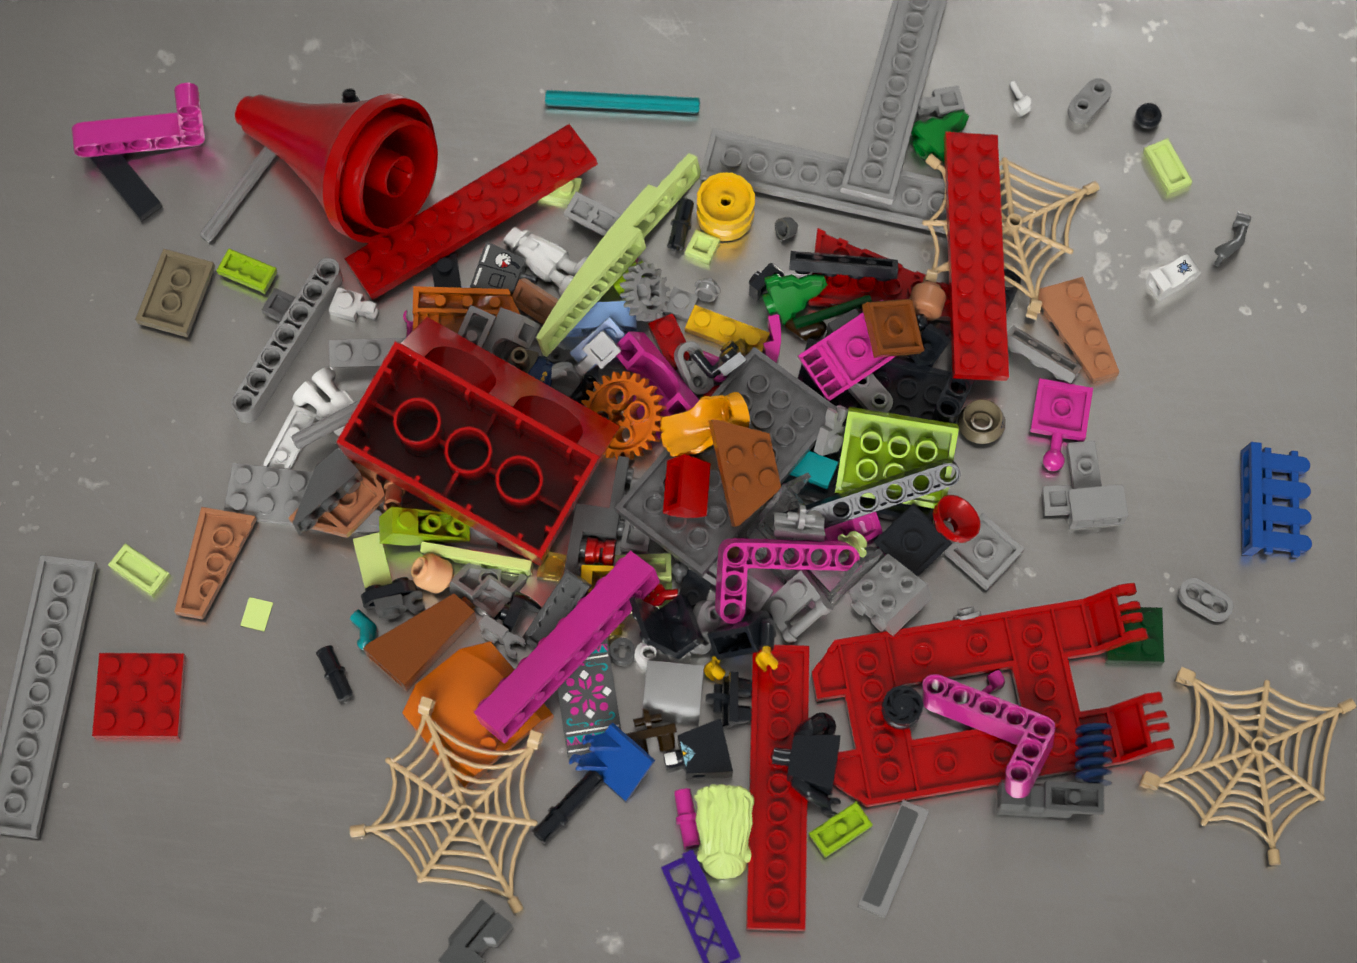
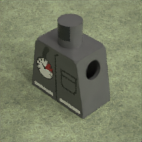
M486 242L470 288L509 289L512 296L519 279L526 278L537 285L538 277L525 274L526 263L524 258L490 242Z

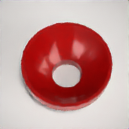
M946 495L935 505L933 509L935 527L945 539L966 543L979 533L981 526L980 518L974 507L964 498L956 495ZM943 521L949 522L953 526L954 532Z

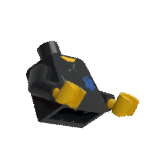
M766 610L745 614L740 622L735 624L725 623L707 634L712 646L710 653L712 661H709L704 666V674L712 681L715 678L722 680L725 676V669L719 665V662L723 659L756 653L760 650L762 651L756 656V662L764 672H766L768 664L773 670L778 666L777 659L771 654V651L774 649L776 625L772 615Z

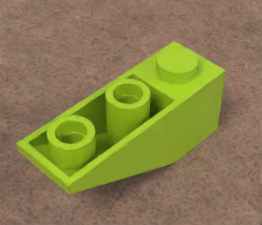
M390 507L379 516L381 544L413 546L421 545L422 542L433 544L470 542V527L445 512ZM454 524H458L460 526V530H457Z

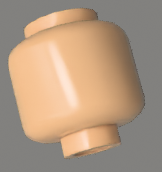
M431 553L418 557L411 568V575L415 585L435 594H439L446 588H449L451 579L454 577L452 564L448 560Z

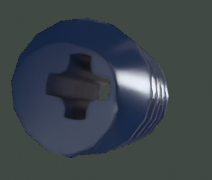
M1089 723L1075 729L1076 735L1079 736L1075 740V745L1080 748L1075 751L1076 758L1080 759L1075 763V768L1079 770L1075 774L1076 781L1080 783L1104 784V786L1112 784L1111 781L1104 779V776L1112 774V770L1104 768V764L1112 762L1111 758L1104 756V753L1112 751V747L1104 745V742L1112 740L1111 735L1104 734V730L1112 729L1110 724Z

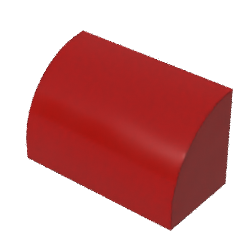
M686 454L667 460L663 502L664 514L681 518L707 516L711 463Z

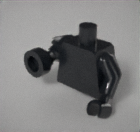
M821 712L798 724L793 733L791 749L774 747L772 764L788 766L787 781L791 782L792 788L807 801L820 807L825 815H836L837 812L831 809V803L835 805L841 804V800L836 797L828 798V795L832 796L841 736L835 735L836 722L834 718L828 713Z

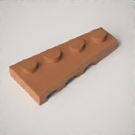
M1079 277L1040 288L1038 300L1042 301L1041 307L1044 310V315L1049 322L1051 321L1054 324L1062 341L1068 344L1074 353V358L1083 367L1082 369L1090 381L1094 383L1118 376L1119 369L1084 278Z
M201 507L174 611L176 615L204 620L257 521L256 516Z

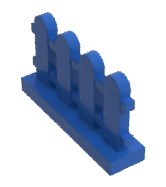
M1250 442L1241 450L1242 555L1253 556L1261 549H1264V554L1271 555L1273 550L1291 552V557L1298 558L1300 553H1305L1311 549L1312 541L1308 536L1300 535V527L1310 523L1312 517L1308 510L1299 508V501L1305 500L1311 494L1310 487L1306 483L1299 482V475H1303L1310 469V462L1307 458L1298 456V451H1290L1289 455L1271 453V448L1264 447L1262 449V443ZM1272 472L1288 473L1289 481L1272 479ZM1272 497L1289 499L1290 507L1272 505ZM1273 524L1289 525L1290 533L1273 531Z

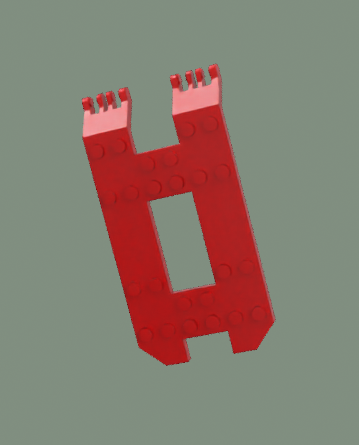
M1135 583L1120 584L1079 600L982 615L967 620L958 619L903 628L894 636L885 631L834 640L811 673L816 702L841 697L845 698L855 748L854 750L838 752L833 785L863 806L872 807L901 802L902 800L907 801L996 786L1001 780H1005L1007 766L1018 745L978 729L912 740L910 728L905 730L895 729L889 726L883 719L881 712L882 703L889 690L900 685L913 686L923 684V680L933 674L955 679L991 673L996 670L1011 669L1019 706L1047 716L1055 724L1053 747L1037 778L1079 771L1075 768V763L1080 760L1075 756V751L1080 749L1075 745V740L1079 738L1075 733V729L1089 723H1107L1112 726V729L1104 730V734L1112 736V740L1104 742V745L1112 747L1111 752L1104 753V756L1111 758L1112 762L1104 764V767L1125 764L1158 752L1175 749L1173 739L1171 738L1151 742L1150 734L1167 732L1170 729L1169 722L1149 726L1147 723L1166 719V711L1159 710L1145 715L1143 708L1146 705L1161 704L1163 702L1162 692L1147 693L1109 707L1080 711L1069 659L1099 655L1128 643L1148 638L1145 628H1137L1127 632L1124 629V624L1138 623L1144 619L1141 612L1121 616L1122 613L1141 609L1140 602L1138 601L1119 605L1117 599L1121 596L1135 595L1137 592ZM1014 778L1015 780H1018V781L1023 780V779H1021V778Z

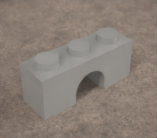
M500 308L483 349L507 362L510 353L515 348L523 347L528 350L530 349L540 324L521 314Z

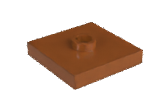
M912 299L866 302L862 305L874 358L920 354L924 351Z

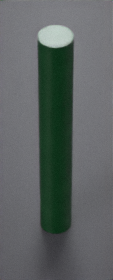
M866 295L793 319L794 327L799 329L848 313L855 308L856 310L861 309L862 305L866 302H872L871 296Z

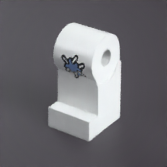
M1187 254L1161 269L1157 268L1151 271L1145 284L1160 302L1195 280L1201 274V271Z

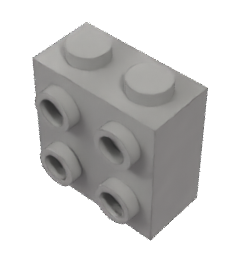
M889 554L849 590L853 609L861 616L866 614L871 618L872 624L878 630H886L892 636L932 599L928 584Z

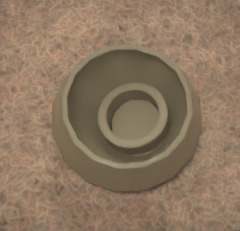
M987 399L972 401L962 409L958 416V426L962 435L967 440L977 444L994 442L1005 430L1006 419L1002 410L994 402Z

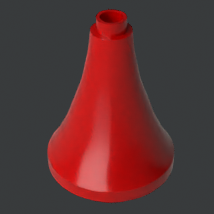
M389 93L353 103L307 104L260 94L254 97L246 96L242 98L236 107L235 120L238 125L242 126L245 134L264 145L286 162L314 193L334 229L355 241L362 243L376 242L386 237L389 232L402 228L419 212L431 191L438 165V147L432 120L426 109L415 100L399 94Z

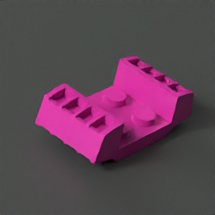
M862 312L797 357L823 397L830 401L896 356L874 358L864 313Z

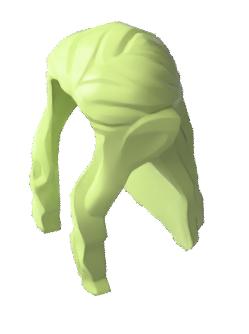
M711 784L699 789L696 795H694L697 802L696 825L701 842L697 854L698 862L703 864L704 871L713 878H736L745 871L746 864L751 860V850L748 846V841L753 824L752 808L754 797L742 786Z

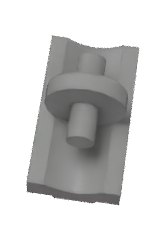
M799 505L798 512H774L773 530L776 539L792 540L793 538L824 542V518L816 517L815 514H806L805 505Z

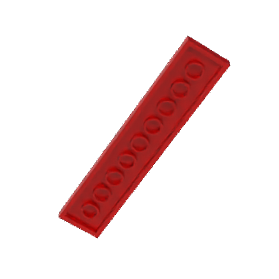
M568 124L417 214L402 228L389 232L386 237L367 244L344 259L373 301L436 263L439 259L446 257L598 165L597 159L572 126Z
M946 132L944 135L953 378L1007 381L1009 378L998 135Z
M774 645L771 654L777 659L778 666L773 670L768 664L766 672L756 662V656L762 650L752 654L749 792L754 797V805L752 808L753 824L748 841V846L751 850V860L748 862L746 930L803 932L806 930L807 800L792 788L791 782L787 781L788 766L772 764L774 747L792 748L795 729L799 723L809 718L810 646Z

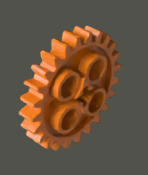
M623 371L622 375L619 372H612V379L609 376L603 375V384L594 381L593 384L596 390H587L586 393L591 398L590 400H582L581 403L601 416L607 413L609 420L620 426L605 453V457L613 458L615 455L616 460H618V456H625L629 460H634V453L642 457L644 456L643 448L646 450L653 449L650 441H660L656 435L657 431L662 432L659 422H661V418L664 416H660V412L667 409L666 406L658 405L663 396L654 395L658 387L653 385L648 387L650 380L648 378L640 380V374L633 373L631 376L630 372ZM619 390H621L624 394V398L622 402L618 404L616 401V394ZM636 395V400L633 402V396ZM642 405L645 409V414L639 419L637 410ZM621 411H624L623 415L626 417L624 421L622 420V415H620ZM628 428L630 437L625 442L622 438V433Z

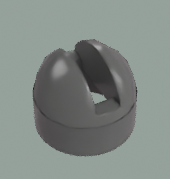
M792 217L778 219L775 223L777 236L781 239L793 237L798 231L797 222Z

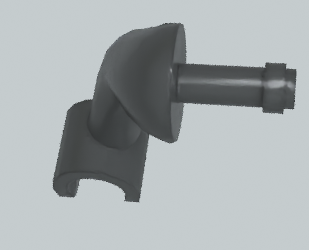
M1241 212L1237 213L1232 227L1237 228L1235 237L1215 248V253L1218 255L1214 263L1216 267L1221 266L1223 258H1228L1243 246L1252 218L1250 215Z

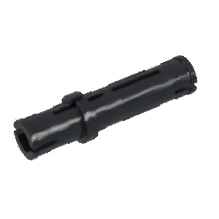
M589 770L555 807L551 806L549 808V813L532 829V833L542 843L545 844L561 826H565L568 823L567 819L604 782L600 774L595 770Z

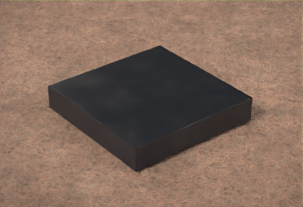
M914 503L873 541L885 555L889 554L916 576H919L952 544L950 540L945 539L936 530L935 525Z

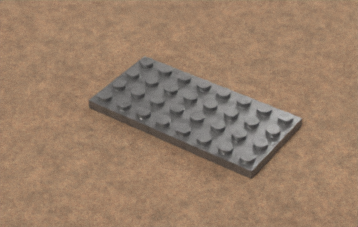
M755 347L747 354V360L734 369L712 395H728L732 392H739L742 395L749 411V428L770 433L781 484L816 444L820 427L826 423L825 415L827 409L832 408L836 410L835 405ZM712 445L701 453L689 455L711 463L707 516L681 518L664 514L663 502L667 460L677 457L670 456V452L666 448L615 506V512L700 577H703L718 560V549L721 542L725 539L736 538L762 506L740 526H731L715 448Z

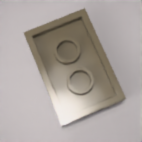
M163 249L136 316L137 324L188 337L214 272V262Z

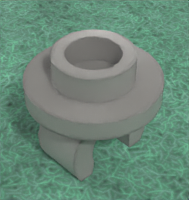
M974 606L957 610L958 615L953 616V619H972L981 616V611H975Z

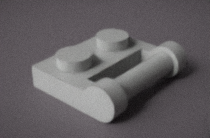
M801 570L770 597L764 609L772 615L786 642L793 645L799 640V635L822 615L830 613L833 610V606L806 570ZM814 600L815 607L792 626L789 620Z

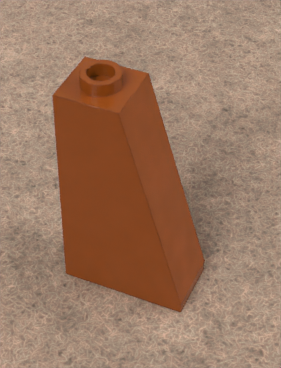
M452 594L366 644L363 648L365 654L407 692L477 620L474 611L475 606L466 597L463 596L460 599L456 594Z

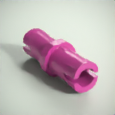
M691 789L674 791L678 813L676 824L680 825L684 849L698 848L700 846V839Z

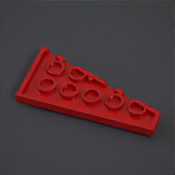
M817 228L814 253L889 259L868 249L862 250L850 245L847 240L840 237L839 239L827 235L826 231ZM898 263L897 279H891L890 281H878L874 277L853 279L848 275L839 274L834 277L824 276L827 286L818 296L810 299L808 305L832 307L866 295L871 296L872 302L910 299L913 287L924 281L925 274L919 271L915 273ZM812 272L813 275H822L821 273ZM936 282L946 294L941 317L937 320L951 321L949 284Z

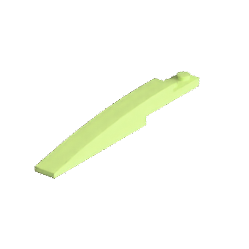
M688 153L676 165L673 171L661 181L658 187L648 184L601 239L563 292L536 337L544 356L547 357L646 249L644 241L646 235L700 178L701 170L697 156Z

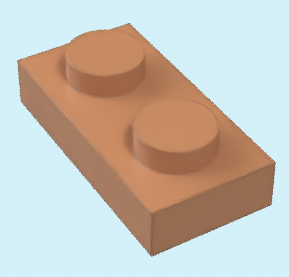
M526 278L519 279L512 295L517 308L543 325L558 302L557 298Z

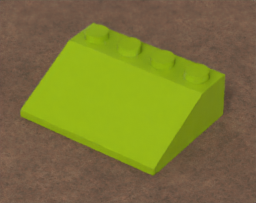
M849 407L835 493H843L942 459L954 461L959 431L958 424ZM946 466L942 468L940 477L950 479L952 467ZM919 475L913 480V485L916 488H923L928 484V478L924 475ZM892 484L887 488L886 493L890 497H896L901 493L902 488L898 484ZM949 487L903 502V504L912 505L914 503L916 506L934 508L942 497L948 495ZM865 493L861 496L875 499L872 493Z

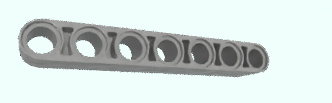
M324 258L316 264L233 395L231 405L240 421L250 423L259 417L334 298L337 288L342 285L343 275L335 259ZM329 271L335 272L333 276H324ZM314 293H321V296L316 299L310 298ZM300 315H308L303 321L296 320ZM286 337H294L289 343L282 342ZM272 359H280L277 364L268 365ZM266 381L264 386L260 388L254 387L257 382ZM245 403H251V404H252L249 409H247V410H240V407H241L243 404H245Z

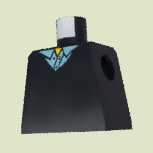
M716 719L679 734V749L663 753L666 769L683 766L685 777L688 780L733 777L732 764L721 719Z

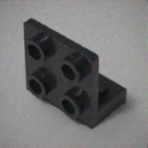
M683 594L678 595L660 609L636 596H632L629 599L633 608L631 613L638 622L641 630L640 637L646 645L653 646L663 654H669L679 660L704 642L688 597Z

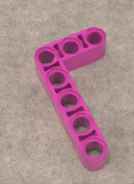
M181 83L174 88L177 113L88 121L73 125L72 138L75 155L94 157L190 147L202 144L205 141L198 86L193 83Z
M725 539L721 542L718 549L715 610L729 624L738 623L743 619L746 608L748 568L848 571L855 568L859 563V553L854 547L843 541ZM735 546L739 547V555L734 559H728V550ZM761 547H766L767 554L765 558L756 560V551ZM794 548L793 558L784 561L783 553L785 550ZM816 549H821V558L814 562L811 561V553ZM848 549V559L844 562H839L838 556L840 552ZM730 575H737V583L733 587H726V579ZM729 603H736L734 613L725 615V606Z
M937 674L927 676L922 684V701L926 709L1018 745L1006 769L1005 790L1008 795L1014 798L1027 796L1053 747L1055 724L1052 719ZM1014 778H1021V779H1023V780L1018 781V780H1015Z

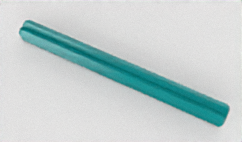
M547 90L545 93V104L548 106L699 113L700 99L695 97Z

